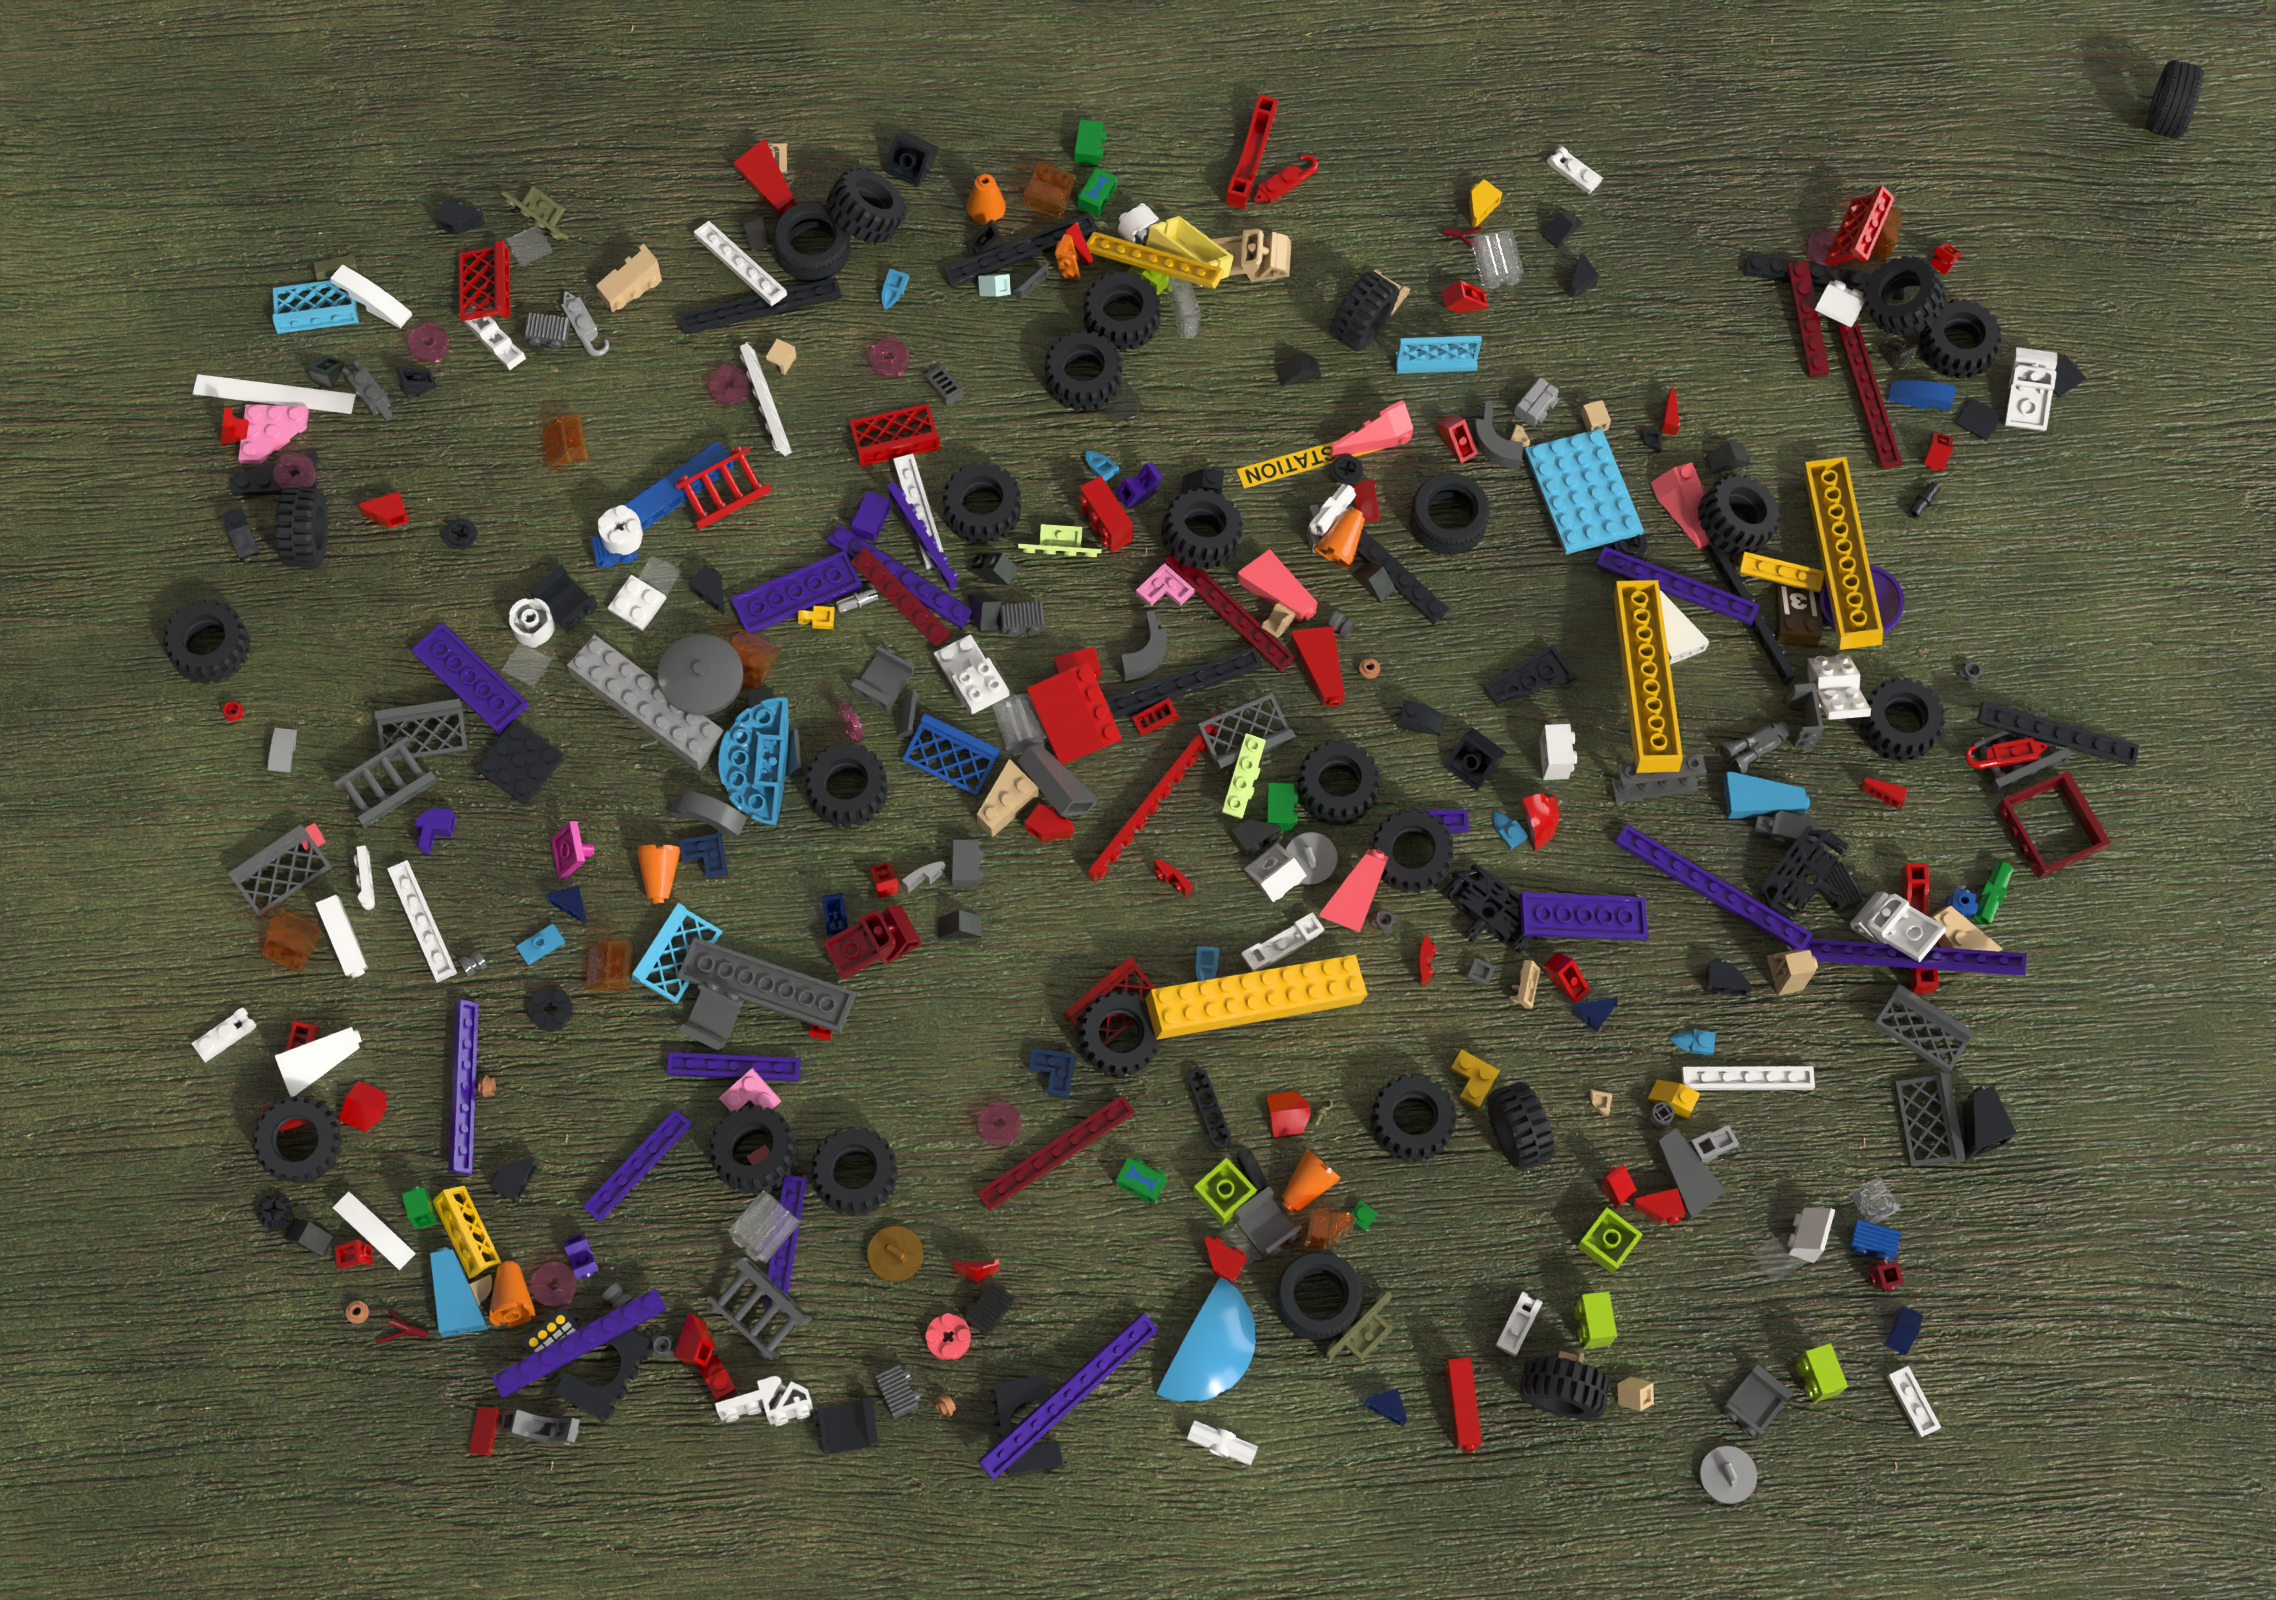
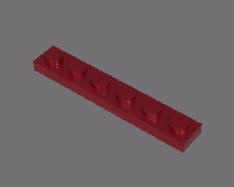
M1808 261L1788 263L1787 270L1808 377L1828 375L1830 370L1819 314L1815 310L1817 304Z
M866 547L853 558L851 563L935 647L939 648L952 634Z

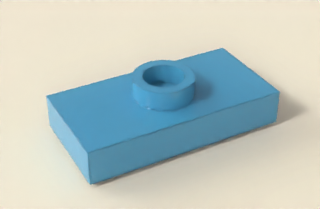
M551 924L517 945L516 948L529 966L563 945L565 940L555 925Z

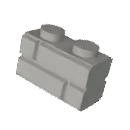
M1541 377L1538 378L1516 405L1515 416L1524 420L1532 427L1537 422L1542 423L1548 414L1546 411L1549 407L1553 409L1558 403L1559 398L1557 396L1559 390L1553 385L1548 384Z

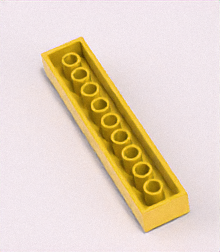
M1847 457L1805 462L1804 478L1823 571H1825L1824 576L1839 649L1882 645L1883 627Z
M1658 580L1616 581L1613 597L1636 773L1679 772L1683 756Z
M1356 955L1152 989L1145 1000L1157 1040L1356 1005L1364 1000L1367 996V991Z

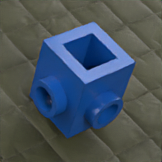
M1955 889L1950 896H1947L1945 907L1952 906L1969 920L1977 912L1978 902H1975L1976 894L1970 893L1966 889Z

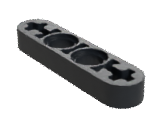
M1200 1068L1193 1069L1189 1073L1188 1083L1210 1142L1215 1149L1225 1150L1230 1145L1231 1135L1210 1079L1205 1070ZM1197 1074L1199 1077H1203L1201 1082L1203 1089L1199 1090L1198 1082L1193 1081ZM1202 1094H1209L1212 1098L1211 1103L1202 1104L1199 1099ZM1210 1114H1216L1220 1121L1213 1125L1207 1121V1117ZM1218 1128H1220L1221 1136L1226 1137L1224 1144H1221L1220 1141H1215L1218 1137L1216 1132Z

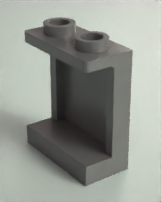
M1757 1364L1721 1410L1725 1412L1724 1415L1728 1420L1740 1424L1743 1427L1742 1430L1748 1436L1759 1438L1794 1393Z

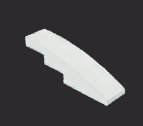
M343 264L331 277L332 284L346 290L349 297L365 305L368 312L400 329L412 316V312L395 298Z
M470 305L465 310V313H471L476 307ZM491 317L463 321L509 370L526 359L523 352L499 329L497 323Z
M349 1191L332 1207L398 1270L416 1254Z

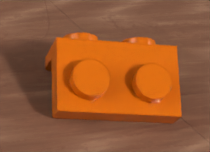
M1064 234L1061 241H1058L1055 252L1061 276L1066 279L1079 280L1081 276L1076 262L1078 257L1071 235Z

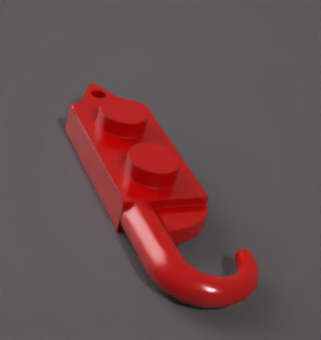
M1308 154L1299 157V160L1307 159L1311 161L1312 165L1303 171L1297 166H1288L1260 184L1254 202L1268 201L1272 203L1300 185L1303 180L1317 171L1318 161L1316 158Z
M2033 737L1994 744L1987 749L1986 759L1979 761L1971 757V752L1977 748L1974 745L1966 750L1965 760L1975 769L1993 766L2000 767L2037 760L2039 754L2048 745L2033 740Z

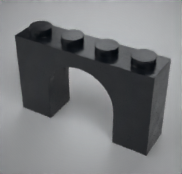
M631 1329L604 1343L616 1350L621 1357L619 1374L612 1382L599 1387L590 1386L566 1372L554 1391L557 1397L601 1423H604L606 1419L609 1420L615 1412L616 1408L614 1406L618 1399L622 1400L626 1395L628 1383L630 1380L634 1381L640 1372L639 1366L642 1361H647L653 1351L651 1341Z
M1048 1375L994 1383L995 1390L991 1391L992 1404H997L998 1413H994L996 1427L1001 1426L1002 1435L998 1436V1442L1011 1431V1420L1019 1409L1027 1405L1042 1403L1051 1395ZM1060 1443L1030 1446L1003 1472L1008 1471L1010 1478L1063 1469Z

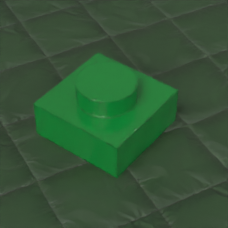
M1360 1200L1347 1220L1366 1232L1378 1215V1212Z

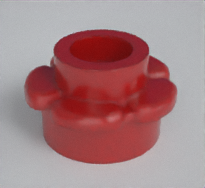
M230 701L224 705L222 713L226 720L233 722L242 718L244 708L240 703Z

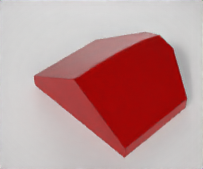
M358 1081L346 1096L338 1120L361 1131H369L372 1126L382 1119L387 1109L386 1092Z
M1296 1091L1266 1095L1273 1138L1303 1134L1311 1115L1309 1102Z
M999 1259L988 1262H958V1260H954V1272L975 1284H979L999 1271Z

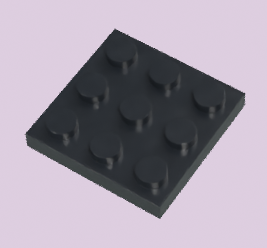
M514 720L474 769L526 806L562 763L565 755Z

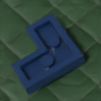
M721 833L678 840L682 863L704 859L707 879L728 875Z
M1032 1048L1029 1071L1050 1074L1047 1095L1069 1098L1076 1054Z

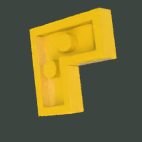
M1462 1049L1450 1069L1469 1080L1459 1099L1477 1109L1481 1106L1500 1070Z

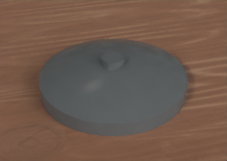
M705 634L691 635L675 642L664 653L658 667V682L665 699L677 710L691 715H708L726 708L739 694L744 678L742 662L736 650L723 639Z

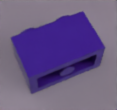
M867 491L865 497L860 498L858 503L859 510L856 515L853 514L849 525L853 534L875 543L891 510V502L888 498Z

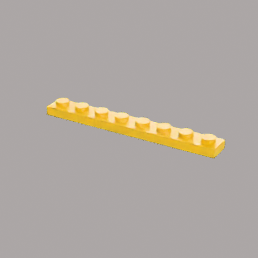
M1093 232L1086 243L1092 254L1212 289L1216 288L1224 275L1222 268L1098 232Z

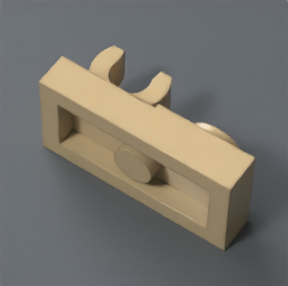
M1524 960L1523 968L1520 970V986H1512V989L1518 992V995L1510 996L1509 998L1514 1003H1520L1527 1009H1532L1541 970L1532 960Z

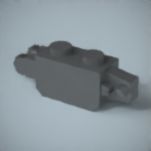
M357 360L352 362L353 367L357 371L354 374H351L346 367L343 368L342 372L348 379L351 388L371 415L380 414L386 422L392 419V413L388 409L391 406L388 397L365 367L362 368Z
M1780 811L1774 817L1758 816L1754 830L1769 836L1768 840L1773 841L1776 845L1793 846L1808 826H1813L1812 830L1822 829L1817 828L1818 823L1813 818ZM1810 836L1809 838L1812 842L1818 839L1816 836Z

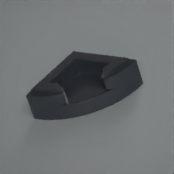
M1642 429L1641 438L1644 444L1654 451L1661 452L1662 431Z

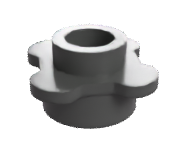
M1967 661L1965 668L1959 671V675L1968 679L1970 684H1976L1979 676L1984 674V669L1973 661Z
M1380 909L1377 917L1372 920V926L1378 927L1384 934H1388L1391 931V926L1396 924L1397 917L1385 909Z
M673 1336L653 1337L654 1351L652 1355L654 1358L658 1359L661 1356L673 1357L675 1353L672 1344L674 1342Z

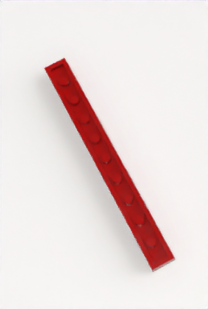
M1215 713L1211 718L1218 716V714ZM1212 725L1204 727L1208 735L1216 736L1217 727ZM1200 732L1088 870V878L1094 883L1098 878L1102 879L1109 869L1107 867L1111 862L1115 863L1121 855V849L1131 844L1134 839V833L1137 830L1141 831L1147 823L1146 818L1158 810L1160 806L1158 803L1162 798L1166 799L1172 792L1171 787L1174 783H1179L1183 779L1184 771L1188 766L1191 768L1198 758L1196 756L1199 752H1204L1207 749Z

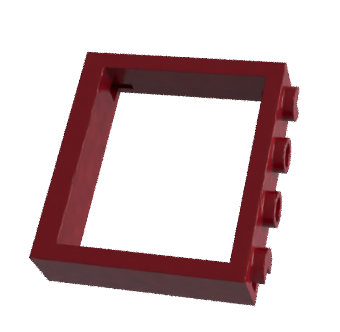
M2069 770L2002 799L1997 806L1998 813L2002 819H2005L2011 836L2016 838L2020 852L2026 856L2031 871L2039 879L2100 853L2111 844ZM2059 787L2093 846L2046 867L2012 807Z

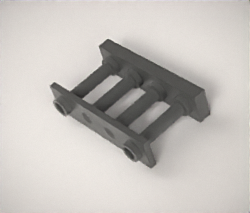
M2047 712L2040 715L2038 713L2033 714L2044 719L2048 717ZM2006 731L1986 739L1981 737L1973 742V746L1975 745L1977 748L1971 752V755L1980 751L1983 758L1986 759L1988 747L1997 743L2007 742L2006 739L2015 735L2019 740L2027 739V737ZM2043 742L2048 745L2047 750L2049 751L2048 756L2043 759L2040 756L2025 767L2020 763L2011 764L2013 770L2007 775L2005 772L2002 773L1999 767H1989L1995 776L1990 789L1993 794L2003 791L2067 762L2072 753L2068 747L2060 750L2053 744Z
M407 736L405 738H397L391 743V747L353 771L340 774L336 778L337 781L334 782L337 790L343 787L346 789L361 811L360 816L357 818L363 828L368 827L437 783L434 774L431 771L428 773L423 772L406 748L411 745L410 739ZM398 752L416 776L415 781L409 785L403 782L388 760ZM379 764L383 766L398 788L397 792L392 796L385 794L370 772L371 769ZM360 776L365 778L379 799V804L373 808L366 805L351 783Z
M1702 754L1683 756L1679 772L1636 773L1635 763L1618 765L1620 779L1612 780L1611 788L1615 803L1697 792L1699 788L1696 776L1706 775Z
M741 1258L735 1264L740 1269L738 1271L739 1275L719 1298L717 1296H708L706 1300L710 1303L709 1307L719 1315L721 1313L759 1349L758 1353L764 1359L776 1360L780 1355L774 1349L794 1325H807L812 1317L748 1258ZM751 1279L756 1284L755 1290L734 1313L725 1304L746 1280ZM767 1294L772 1299V1304L753 1327L750 1328L741 1319L762 1295ZM783 1309L788 1314V1320L771 1340L766 1343L758 1336V1333L778 1310Z

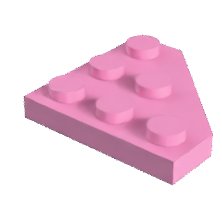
M246 404L244 419L249 421L247 438L241 440L239 462L261 464L273 451H278L290 442V438L298 432L301 433L307 429L308 407Z

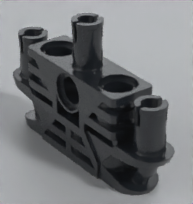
M1808 826L1759 891V896H1764L1768 908L1793 922L1787 914L1794 919L1798 914L1782 903L1783 900L1796 907L1800 912H1802L1817 891L1832 903L1837 900L1830 892L1839 897L1841 891L1825 880L1840 860L1835 855L1833 856L1831 852L1826 851L1824 845L1826 844L1842 856L1845 853L1842 848L1847 850L1849 844L1833 834L1834 829H1828L1827 831L1812 830L1813 826ZM1810 836L1818 838L1815 842L1809 840ZM1809 875H1816V882L1813 884L1806 883V878ZM1771 889L1776 892L1774 899L1769 894Z
M1476 864L1471 865V870L1452 873L1453 879L1442 890V894L1444 897L1449 894L1447 899L1452 901L1462 887L1466 889L1458 897L1454 906L1473 920L1472 924L1463 932V936L1466 939L1471 934L1468 941L1474 942L1483 929H1485L1506 945L1513 934L1520 930L1521 932L1510 943V946L1514 950L1518 945L1516 952L1521 953L1531 939L1537 940L1536 936H1522L1520 897L1517 893ZM1473 875H1475V877H1476L1477 879H1476V880H1473V879L1470 878V877L1473 876ZM1482 912L1490 913L1492 918L1484 917Z

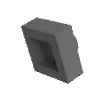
M1475 958L1467 980L1487 988L1495 966Z

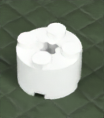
M1141 203L1130 212H1125L1120 216L1118 233L1125 241L1146 246L1150 226L1162 221L1148 206Z
M619 505L609 509L599 518L598 529L604 547L610 553L628 555L639 548L643 531L639 517L634 511L624 505Z
M525 598L512 606L509 613V623L515 638L520 643L535 648L545 643L552 636L555 630L554 621L550 609L545 602L536 598L528 600Z

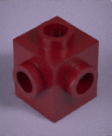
M1885 1258L1874 1261L1875 1265L1868 1267V1280L1873 1289H1882V1292L1895 1290L1896 1285L1904 1283L1898 1261L1888 1262V1259Z

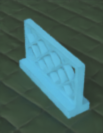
M331 280L273 288V322L277 334L359 323L356 300L350 298L347 291L344 293L339 290L340 287L332 284ZM323 288L330 289L325 295L319 293ZM302 291L310 292L305 298L299 296ZM334 293H337L341 296L335 302L329 299ZM278 294H289L284 301L278 297ZM314 296H317L320 300L315 305L309 302ZM294 298L300 301L295 307L289 305ZM345 299L351 302L349 305H340ZM325 302L331 305L330 307L320 308ZM304 305L310 307L309 310L299 311ZM285 307L291 310L288 313L279 314Z
M1482 337L1400 338L1398 352L1395 354L1397 373L1477 371V359Z
M680 903L676 905L632 974L633 981L638 984L642 983L675 1004L678 1003L690 983L685 981L682 986L681 981L683 980L678 979V977L677 979L665 981L662 970L675 968L676 976H678L677 967L682 966L683 962L676 963L674 952L686 950V953H688L691 945L687 944L685 934L697 932L699 939L702 940L700 931L709 929L716 933L712 940L706 941L715 944L722 934V930L688 911ZM686 916L695 921L696 928L684 931L682 922ZM682 935L685 946L673 949L671 944L672 938ZM671 953L673 964L661 967L659 960L661 955ZM660 972L662 982L653 984L646 980L650 973ZM678 982L680 991L674 997L667 992L666 985Z

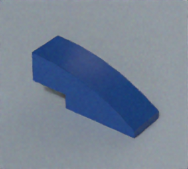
M1892 381L1888 400L1925 410L1930 406L1949 411L1953 404L1956 386L1930 381Z

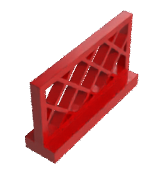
M1883 185L1877 187L1874 194L1852 199L1825 259L1827 265L1858 258L1861 262L1868 261L1895 199Z
M503 240L496 241L494 247L459 253V318L461 321L501 314L502 318L511 317L510 252ZM494 254V257L489 262L484 260L487 255ZM475 258L469 266L465 264V259ZM481 262L485 266L477 272L474 268ZM489 269H492L494 273L488 279L484 274ZM472 272L476 276L470 282L466 281L465 278ZM480 278L486 281L480 288L474 286ZM492 285L494 290L489 295L486 294L484 291ZM470 289L475 290L476 292L470 298L465 296ZM480 295L484 296L485 299L479 305L474 302ZM490 301L495 303V308L486 310L484 308ZM470 305L476 307L471 313H465V310Z
M929 403L849 421L861 467L910 454L916 455L940 449L939 435L936 431ZM926 411L927 413L923 420L915 417L919 412ZM901 416L908 418L904 424L895 420ZM885 421L887 424L882 429L876 426L877 422ZM911 421L919 424L916 430L907 427ZM864 425L868 428L862 433L857 431L855 427ZM891 425L900 428L896 434L888 431ZM924 426L932 430V432L920 433ZM872 429L879 432L876 439L868 436ZM903 431L912 434L910 437H900ZM884 435L892 438L891 441L881 442L880 440ZM864 439L872 443L869 446L860 447Z
M1130 956L1071 1005L1063 1015L1077 1028L1078 1021L1076 1019L1101 994L1106 995L1115 987L1124 988L1125 991H1127V988L1139 989V999L1142 1000V990L1151 991L1156 988L1137 967L1135 960ZM1135 972L1138 975L1140 986L1127 985L1128 976L1131 973ZM1114 1014L1108 1016L1106 1019V1029L1099 1028L1100 1032H1106L1103 1044L1105 1046L1108 1045L1134 1022L1129 1020L1125 1023V1019L1129 1018L1123 1015ZM1110 1017L1122 1018L1121 1028L1118 1030L1109 1029Z

